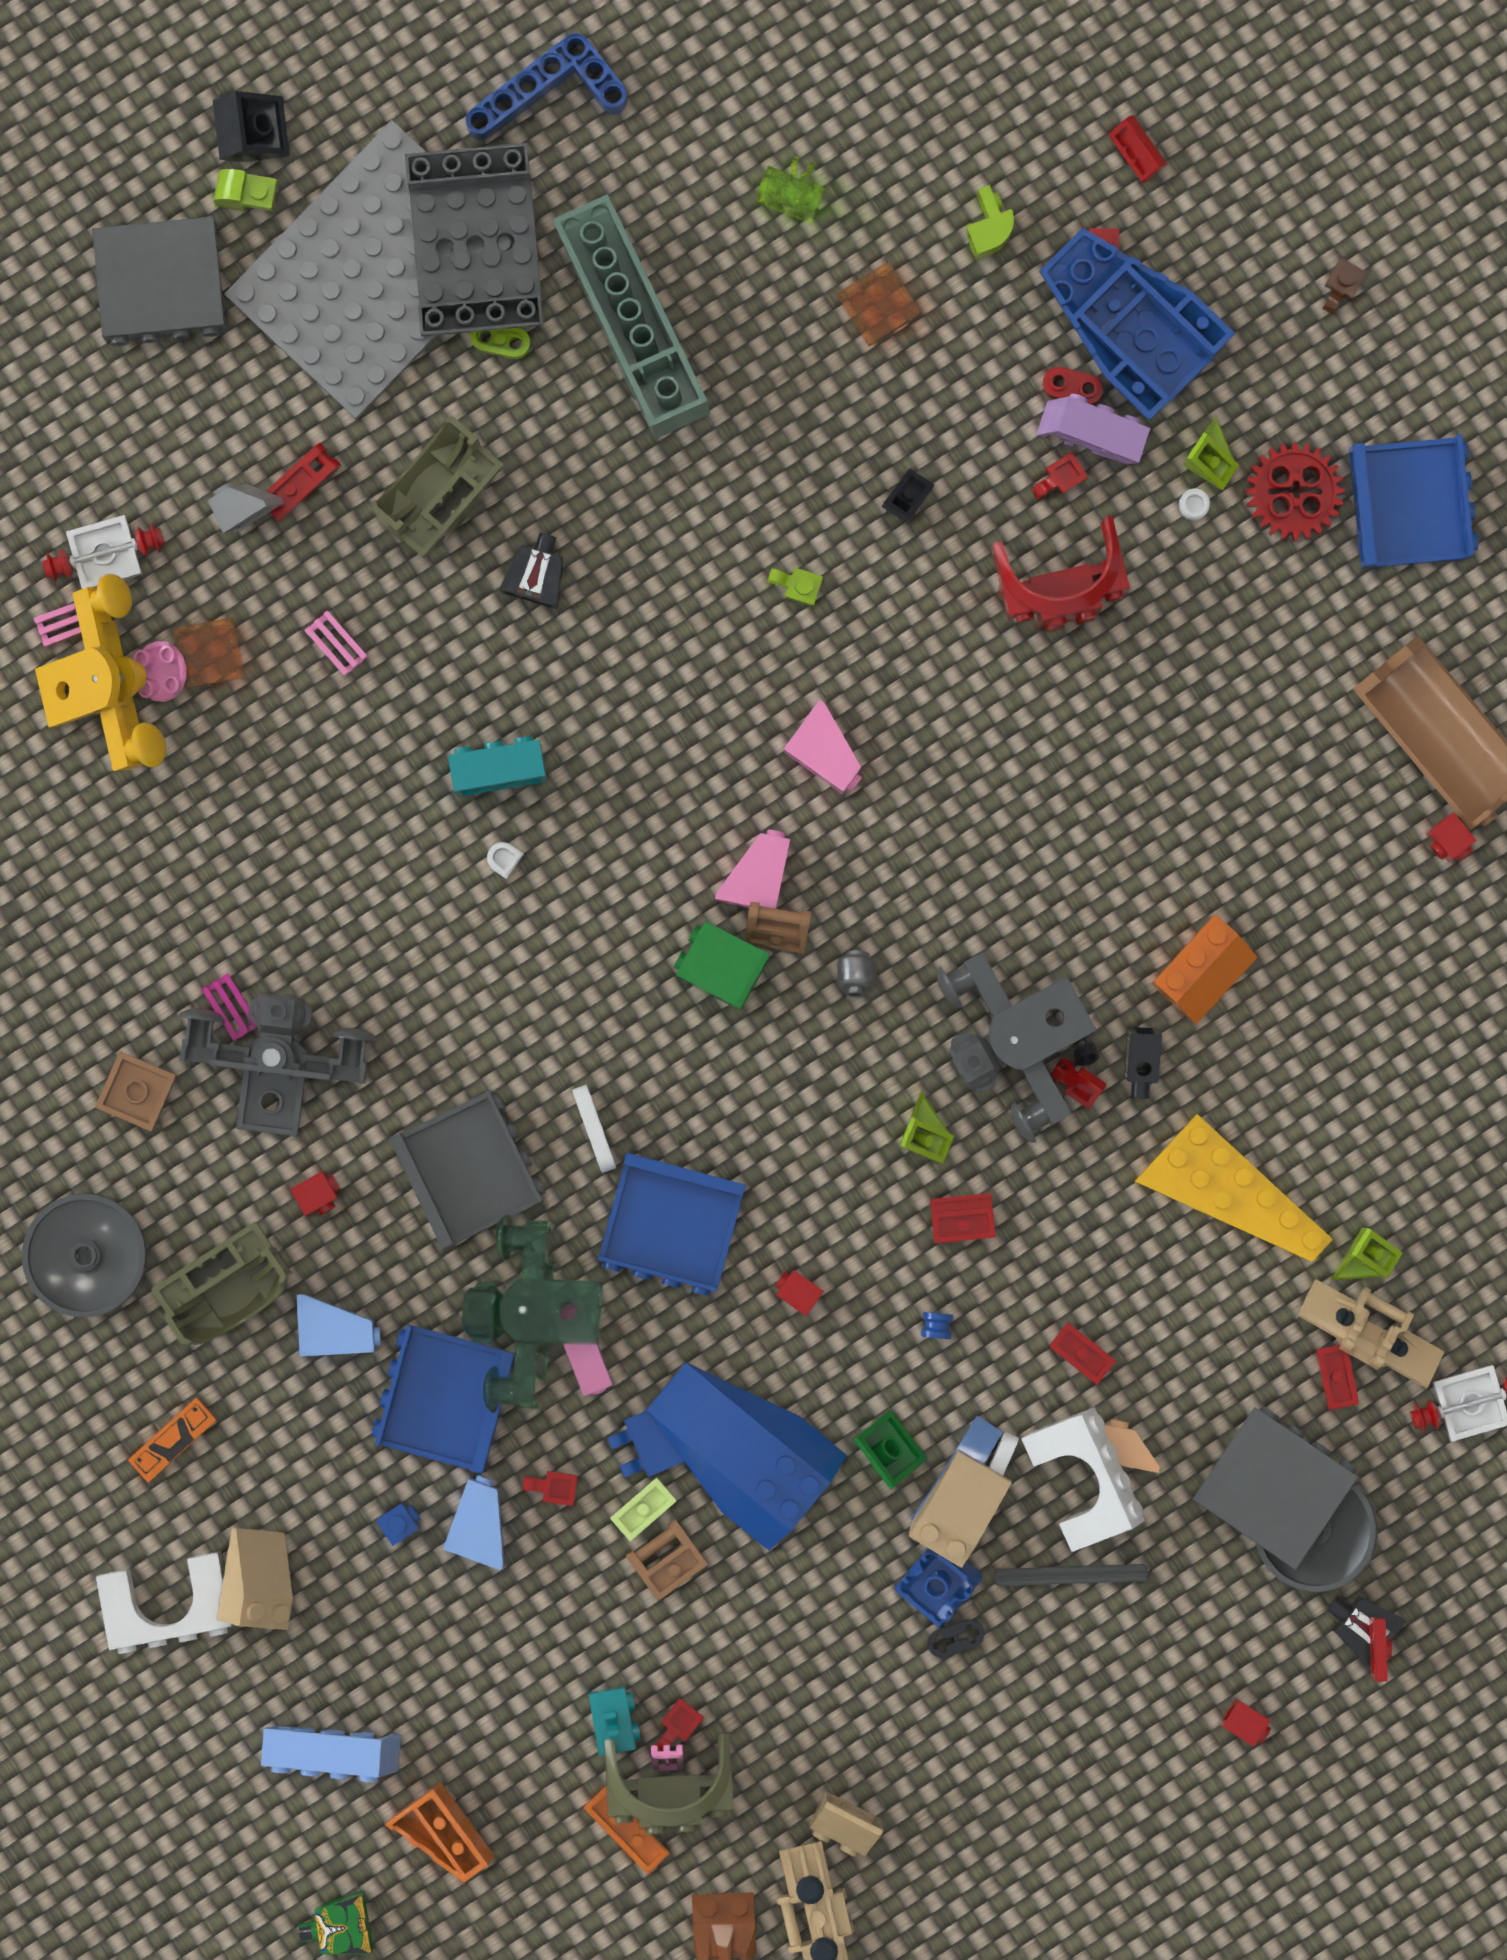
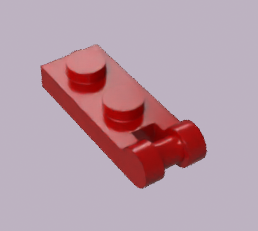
M322 443L315 445L266 491L281 497L284 502L270 511V514L279 523L341 467V463L336 458L332 459L326 453L327 449ZM315 461H318L323 467L317 473L310 466Z

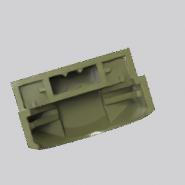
M451 416L444 420L438 432L378 500H374L371 509L380 524L401 542L404 541L422 558H425L441 538L447 541L486 496L484 489L502 470L504 464L480 445L477 436Z
M255 1221L151 1288V1291L166 1312L163 1317L180 1344L199 1345L231 1331L265 1309L284 1292L288 1276L292 1272L277 1248L271 1245L259 1224Z
M720 1734L717 1736V1774L648 1777L629 1780L620 1778L616 1760L615 1741L605 1740V1782L608 1818L614 1817L615 1823H631L634 1816L638 1818L639 1829H646V1835H659L665 1833V1828L677 1827V1833L696 1832V1826L703 1825V1815L708 1813V1818L727 1817V1811L734 1810L730 1735ZM700 1788H705L706 1793L700 1798ZM631 1792H637V1798Z

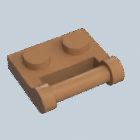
M750 902L745 942L753 946L801 954L805 953L811 918L810 911L802 910V913L762 907L759 906L760 903Z
M676 1519L668 1524V1529L638 1551L632 1550L626 1555L657 1601L708 1565ZM677 1537L682 1545L647 1569L643 1562Z

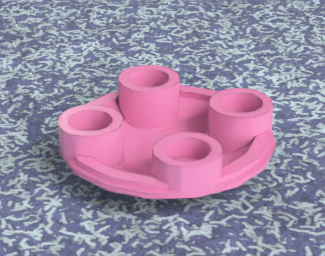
M155 641L134 654L133 660L141 663L146 671V683L138 691L140 696L150 698L153 701L166 702L175 698L182 691L186 681L187 667L184 657L177 647L168 642Z

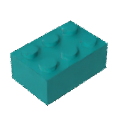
M533 736L515 738V744L504 745L502 741H495L484 744L485 749L475 751L472 750V746L454 749V754L448 755L454 793L457 797H464L548 782L542 745L539 739L534 740Z

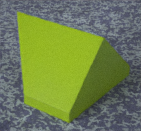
M1215 416L1194 446L1183 466L1223 490L1239 467V464L1233 459L1217 416Z
M921 1090L899 1147L944 1164L954 1135L949 1133Z
M1361 1228L1330 1280L1373 1277L1388 1279L1403 1253L1371 1229Z

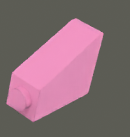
M819 700L785 746L783 752L843 795L847 789L852 792L862 779L858 774L861 766L823 701Z
M767 830V834L760 833L717 891L715 901L750 908V902L760 903L759 906L776 909L790 845V839L785 838L786 833L775 830Z
M579 1298L552 1308L560 1338L583 1396L602 1393L607 1387L612 1386V1382L582 1299Z

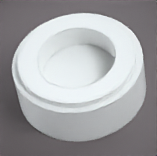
M1200 489L1187 490L1179 500V511L1189 520L1203 518L1210 507L1209 497Z

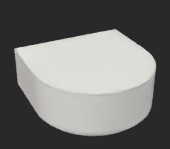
M500 842L494 844L489 849L487 861L492 870L508 879L524 854L512 845Z

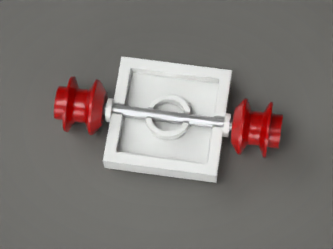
M125 515L66 531L72 556L69 558V555L60 549L59 556L54 558L49 553H46L47 560H43L42 564L46 577H53L55 583L57 582L58 575L64 574L70 579L73 568H76L82 589L97 587L100 578L105 574H115L123 580L143 575L136 550L139 548V551L146 557L148 556L149 549L155 548L161 553L160 546L165 545V540L161 528L155 529L153 523H151L149 531L144 532L140 527H137L135 538H132Z
M1489 1365L1434 1381L1432 1383L1439 1406L1437 1407L1432 1401L1427 1400L1426 1407L1420 1408L1417 1404H1414V1411H1410L1414 1428H1420L1423 1434L1425 1433L1426 1426L1432 1425L1436 1430L1439 1429L1441 1419L1443 1418L1449 1441L1451 1442L1507 1426V1410L1504 1400L1507 1399V1377L1503 1383V1388H1500L1494 1366Z

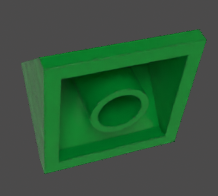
M891 1409L853 1437L855 1443L890 1490L927 1460V1457Z

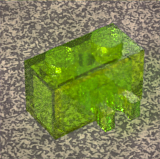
M796 156L791 161V174L768 166L757 192V202L813 224L825 192V188L806 181L812 175L815 164L810 162L808 169L802 172L800 178L796 177L798 174L796 166L799 163V158Z

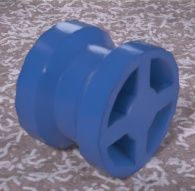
M923 1312L925 1328L921 1330V1337L951 1339L952 1333L949 1331V1324L953 1321V1315Z

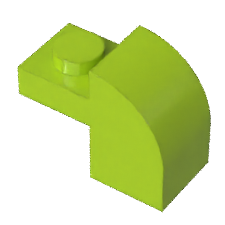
M220 170L218 172L213 203L216 207L246 211V207L273 211L278 181L275 178L247 174L243 170Z
M990 185L978 189L977 198L985 219L966 226L965 230L975 260L1000 251L1009 241L1014 225L1012 209L1000 213V210L1003 209L1002 201L998 192L992 193Z

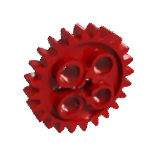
M1293 442L1291 450H1287L1285 444L1282 443L1279 446L1278 454L1274 449L1270 448L1268 450L1270 459L1268 460L1266 457L1260 456L1258 461L1262 468L1253 465L1251 471L1256 477H1248L1246 480L1248 484L1253 486V488L1245 491V495L1253 497L1246 506L1250 508L1256 507V511L1251 518L1261 517L1263 519L1259 525L1260 529L1266 525L1271 526L1270 536L1277 530L1280 531V539L1282 541L1287 534H1291L1293 542H1296L1300 533H1302L1307 541L1310 539L1311 530L1319 536L1322 533L1320 524L1329 528L1332 523L1328 516L1332 518L1339 516V513L1333 507H1342L1344 504L1342 500L1336 498L1345 493V489L1337 487V484L1342 482L1343 477H1334L1333 475L1338 469V465L1331 467L1327 465L1331 458L1330 455L1323 459L1319 458L1320 448L1316 449L1313 454L1310 453L1309 443H1306L1302 450L1298 449L1297 442ZM1275 470L1283 471L1287 476V482L1283 484L1276 483L1272 479V472ZM1303 471H1314L1318 478L1317 482L1313 484L1305 482L1302 476ZM1294 485L1297 491L1320 489L1322 494L1300 493L1296 499L1293 493L1270 495L1268 490L1289 491ZM1276 500L1285 502L1287 512L1285 514L1276 513L1272 508V503ZM1305 500L1314 501L1318 507L1317 513L1308 514L1305 512L1303 502Z

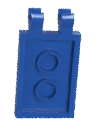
M647 1410L624 1420L627 1429L608 1437L612 1449L633 1441L639 1458L620 1465L624 1478L645 1469L647 1476L650 1477L684 1462Z

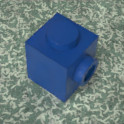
M402 1502L376 1520L392 1546L421 1527L418 1523L421 1520L418 1512L412 1504L407 1506L405 1502Z

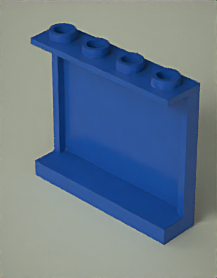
M1457 434L1454 438L1370 446H1365V443L1351 445L1349 448V459L1361 569L1471 559L1475 555L1474 551L1478 550L1477 532H1472L1471 520H1475V506L1473 502H1469L1468 490H1472L1471 473L1466 472L1465 460L1469 459L1468 443L1463 442L1462 434Z
M626 1153L600 1255L598 1256V1260L604 1262L602 1268L617 1272L621 1271V1267L633 1269L632 1276L650 1280L651 1275L663 1278L662 1284L680 1288L681 1283L693 1286L691 1292L709 1296L711 1291L717 1292L746 1185Z
M410 1324L407 1325L406 1330L400 1329L396 1347L401 1348L398 1360L392 1359L388 1377L393 1378L390 1390L384 1389L379 1407L384 1408L382 1419L375 1420L371 1437L376 1438L375 1445L467 1468L480 1474L484 1473L516 1353Z

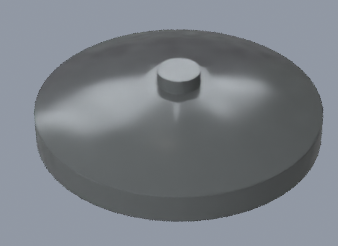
M94 1194L70 1195L46 1206L30 1224L22 1247L23 1271L34 1294L51 1309L72 1317L100 1316L124 1304L138 1288L143 1278L147 1261L145 1238L136 1219L119 1203Z
M1355 1483L1304 1558V1563L1298 1571L1257 1543L1255 1544L1266 1567L1283 1583L1308 1592L1330 1591L1350 1583L1365 1570L1376 1549L1378 1522L1369 1497Z

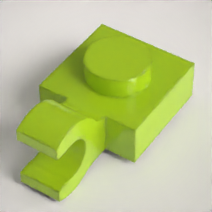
M794 567L792 575L771 568L767 582L786 588L785 598L813 607L823 576Z

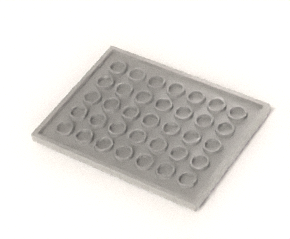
M393 120L373 138L224 293L231 303L356 420L363 415L438 336H421L417 272L410 193L407 185L405 154L426 151ZM504 235L499 238L497 246L501 250L508 251L513 248L515 241L511 236ZM473 238L467 244V249L471 253H479L484 248V242L479 238ZM442 241L437 246V252L441 256H448L454 250V245L449 241Z

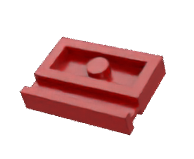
M991 1193L930 1199L934 1243L996 1237Z

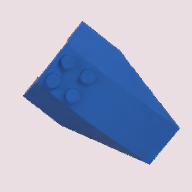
M1082 228L1040 270V274L1104 377L1150 421L1169 405L1215 358L1235 333L1191 290L1184 286H1179L1169 280L1167 276L1153 271L1141 264V261L1132 256L1129 257L1117 250V247Z
M687 1362L681 1366L646 1409L720 1511L767 1550L774 1547L792 1531L832 1482L847 1456L799 1415Z

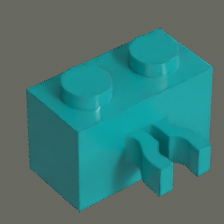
M626 1685L589 1691L588 1695L599 1756L605 1755V1740L615 1741L616 1753L636 1750V1742L641 1741V1734L638 1722L632 1723L631 1711L636 1710L633 1692H627Z

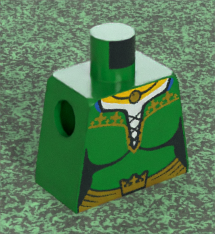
M359 1891L317 1906L314 1910L315 1921L298 1925L301 1943L318 1940L321 1954L367 1955L371 1954L374 1949L364 1891Z

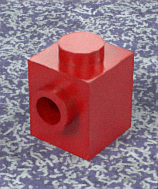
M1454 812L1426 833L1433 843L1430 847L1436 856L1441 860L1445 858L1448 862L1455 858L1459 862L1474 851L1471 845L1477 841Z
M322 1171L292 1187L290 1190L304 1216H309L316 1211L319 1215H322L335 1208L334 1201L340 1199L337 1192L341 1189L333 1174L327 1176L326 1172Z
M795 1270L791 1274L784 1272L775 1285L779 1289L776 1296L805 1316L808 1315L824 1292Z
M1235 1698L1220 1722L1222 1727L1253 1747L1256 1746L1257 1742L1262 1744L1271 1731V1727L1268 1726L1271 1720L1238 1698Z

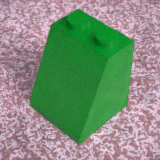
M706 921L702 927L696 925L688 941L693 943L687 954L681 952L673 967L678 970L676 977L741 1012L770 959V954Z

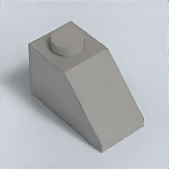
M233 482L219 487L216 490L218 494L208 500L223 533L242 530L284 503L281 497L248 484L234 486Z

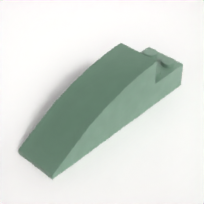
M608 194L552 219L633 399L637 401L654 438L657 439L711 414L708 401Z

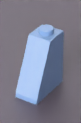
M307 1294L296 1295L300 1357L376 1352V1346L381 1345L380 1327H375L374 1320Z
M477 1475L476 1479L469 1478L443 1550L502 1570L505 1561L499 1488L493 1486L494 1480Z

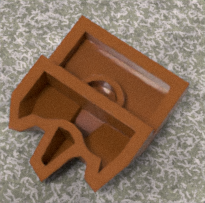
M754 1892L692 1895L693 1939L696 1959L733 1960V1958H738L739 1960H752L756 1953Z

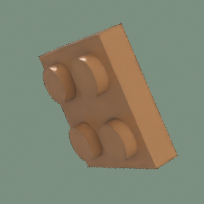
M119 1051L95 1108L153 1132L177 1075Z

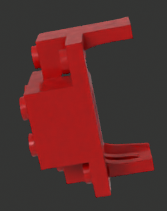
M1113 516L1105 517V522L1100 523L1106 548V560L1102 561V564L1095 566L1085 564L1033 576L1029 580L1020 582L1010 566L1003 542L993 543L991 549L1000 583L998 590L1000 599L1004 600L1008 620L1015 618L1016 623L1034 619L1035 614L1039 629L1046 627L1047 632L1065 628L1067 622L1076 620L1077 625L1095 621L1094 618L1097 617L1103 607L1102 598H1105L1106 602L1124 598L1123 593H1127L1130 586Z

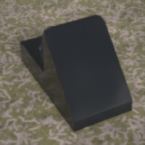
M909 468L884 501L882 508L909 525L915 513L935 485Z

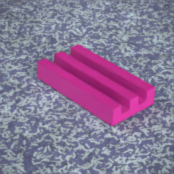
M228 973L219 980L212 982L211 985L201 989L215 1012L225 1019V1022L222 1023L234 1042L258 1028L249 1017L250 1007ZM227 983L252 1024L249 1026L245 1025L222 988L223 984ZM217 990L241 1031H235L213 996L212 991Z

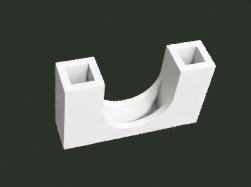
M1095 1407L1035 1430L1021 1438L1034 1467L1060 1456L1071 1455L1087 1462L1097 1475L1100 1493L1096 1505L1093 1508L1072 1515L1059 1523L1071 1552L1129 1531L1145 1521L1142 1506L1134 1497L1130 1488L1129 1477L1122 1470L1117 1458V1450L1110 1443L1105 1431L1104 1421L1097 1413Z
M221 1551L193 1556L187 1559L193 1589V1602L187 1615L182 1620L172 1624L153 1622L140 1611L136 1602L130 1569L96 1576L109 1650L117 1649L118 1654L136 1651V1645L148 1643L149 1648L167 1645L166 1639L178 1637L179 1642L197 1639V1633L209 1631V1636L228 1633L227 1627H231L233 1624L216 1620L225 1572Z

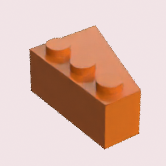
M441 1781L393 1815L384 1824L389 1829H394L408 1839L409 1843L415 1848L419 1847L430 1855L433 1861L463 1883L487 1867L495 1858L493 1852Z

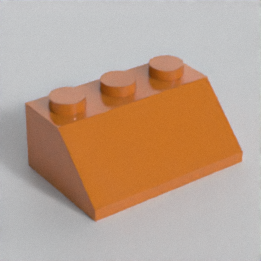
M1215 914L1152 981L1151 985L1197 1025L1258 957L1244 940Z

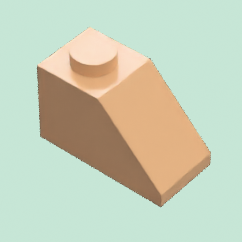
M1111 1419L1110 1425L1105 1424L1106 1434L1110 1443L1117 1450V1458L1121 1466L1159 1473L1160 1466L1137 1432L1128 1428L1129 1422Z

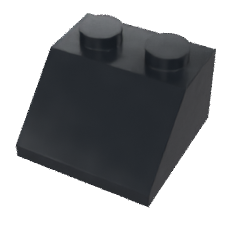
M233 91L213 100L220 160L249 162L290 156L283 96Z

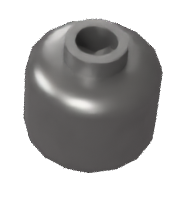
M860 950L848 951L845 956L838 960L836 982L840 989L847 992V996L854 998L864 997L866 992L872 991L875 988L877 963L870 957L868 952Z

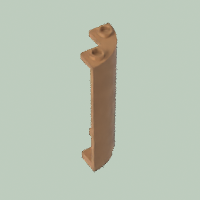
M1416 636L1360 682L1353 690L1468 828L1472 830L1479 823L1485 827L1498 816L1495 810L1507 801V741L1422 639Z

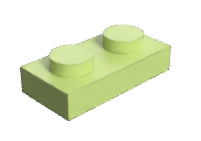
M656 1477L611 1516L610 1519L626 1538L632 1541L677 1500Z

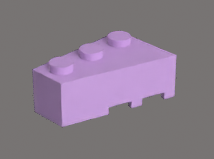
M1070 394L1068 397L1047 401L1036 434L1037 436L1046 438L1047 435H1054L1064 439L1065 445L1073 447L1074 444L1092 450L1091 453L1127 465L1140 462L1150 428L1141 425L1142 420L1130 415H1124L1123 418L1114 414L1115 410L1101 404H1098L1097 407L1087 403L1088 399L1077 394Z

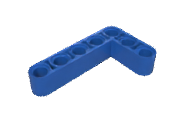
M572 33L473 107L467 113L466 125L471 137L479 141L486 140L574 73L601 108L612 115L619 114L626 108V89L589 40L582 34ZM573 45H581L584 48V52L579 56L571 55L568 50ZM550 63H556L561 68L556 74H548L544 71L545 67ZM593 68H598L603 72V75L599 79L593 80L587 77V72ZM526 81L534 82L537 85L535 90L530 93L523 92L520 87ZM610 92H617L622 96L621 100L617 103H609L605 97ZM506 99L512 102V107L507 111H500L496 108L497 103L501 100ZM477 118H485L488 121V125L484 129L478 130L472 126Z

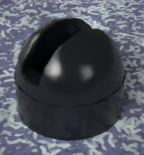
M1085 1039L1083 1044H1079V1042L1075 1044L1073 1056L1077 1065H1091L1099 1059L1097 1047L1092 1041Z

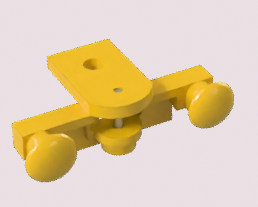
M105 574L100 578L97 587H86L72 593L85 650L35 668L48 728L59 727L100 712L113 771L131 770L143 765L154 768L159 766L166 757V742L163 734L156 726L150 723L139 724L133 699L137 691L141 690L146 683V671L141 663L128 656H123L116 621L111 619V616L123 618L129 613L132 607V594L129 586L121 577L115 574ZM66 683H67L68 686H69V695H68V697H67L66 694H65V685H66Z

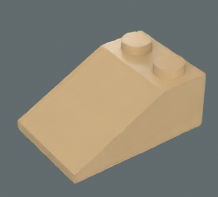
M958 1450L911 1522L909 1537L962 1568L981 1539L1012 1481Z
M232 1527L216 1620L242 1627L288 1630L293 1595L285 1533Z
M825 1791L809 1823V1828L814 1830L813 1836L829 1843L830 1839L840 1843L839 1849L854 1857L858 1853L865 1856L883 1832L880 1818L828 1791Z

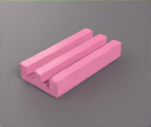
M74 603L34 618L45 648L81 635L80 627L48 638L47 633L79 622L77 615L46 627L43 624L75 612Z
M328 610L319 619L317 618L310 627L308 626L305 629V632L345 677L368 658ZM327 620L359 655L355 660L325 627L324 623ZM318 628L350 663L346 668L314 633Z
M657 1745L651 1746L654 1771H680L684 1769L682 1745H676V1751H670V1745H664V1751L658 1752ZM659 1759H665V1764H659ZM671 1759H677V1763L671 1764Z

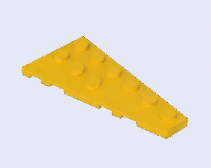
M1198 1114L1185 1125L1134 1181L1310 1262H1313L1333 1240Z

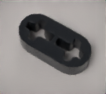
M973 1619L959 1621L932 1631L927 1639V1647L934 1656L940 1658L947 1657L980 1645L984 1639V1629L978 1621ZM971 1625L973 1629L979 1630L973 1642H970L968 1638L957 1639V1635L966 1632L965 1626ZM937 1635H942L944 1639L954 1637L955 1641L947 1643L945 1651H940L938 1647L933 1648L932 1643L936 1642Z

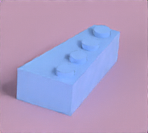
M271 1726L263 1730L261 1766L271 1767V1772L290 1773V1769L301 1770L300 1775L319 1776V1772L330 1773V1778L348 1779L349 1775L359 1776V1781L378 1782L379 1777L399 1771L401 1734H390L389 1736L375 1739L374 1732L350 1733L349 1736H345L343 1730H320V1733H316L315 1728Z

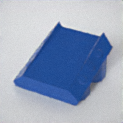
M927 1548L894 1589L936 1626L942 1628L960 1605L972 1595L975 1587L981 1582L983 1577L979 1569L973 1567L969 1562L966 1561L961 1568Z

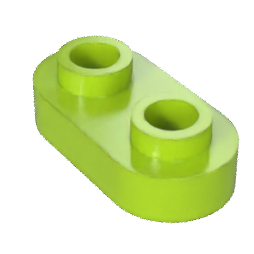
M522 328L470 332L473 346L478 351L510 359H521L528 354L531 347L530 337ZM483 333L491 334L492 338L489 342L480 340ZM519 340L521 346L518 349H513L510 347L511 341Z

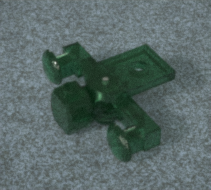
M504 1215L496 1228V1249L499 1256L505 1261L509 1259L511 1252L524 1253L522 1279L516 1280L507 1289L505 1294L499 1290L494 1282H478L464 1293L462 1326L475 1344H490L495 1338H499L505 1332L517 1342L514 1378L500 1377L496 1366L491 1367L485 1375L482 1390L483 1401L487 1410L491 1413L496 1412L498 1404L514 1405L516 1408L538 1409L539 1404L534 1401L535 1380L537 1378L546 1381L549 1343L599 1345L603 1283L601 1281L554 1280L555 1262L546 1254L547 1232L553 1231V1226L548 1221H527L526 1226L512 1225L510 1216ZM569 1304L575 1305L577 1308L576 1316L571 1320H564L561 1315L562 1309Z

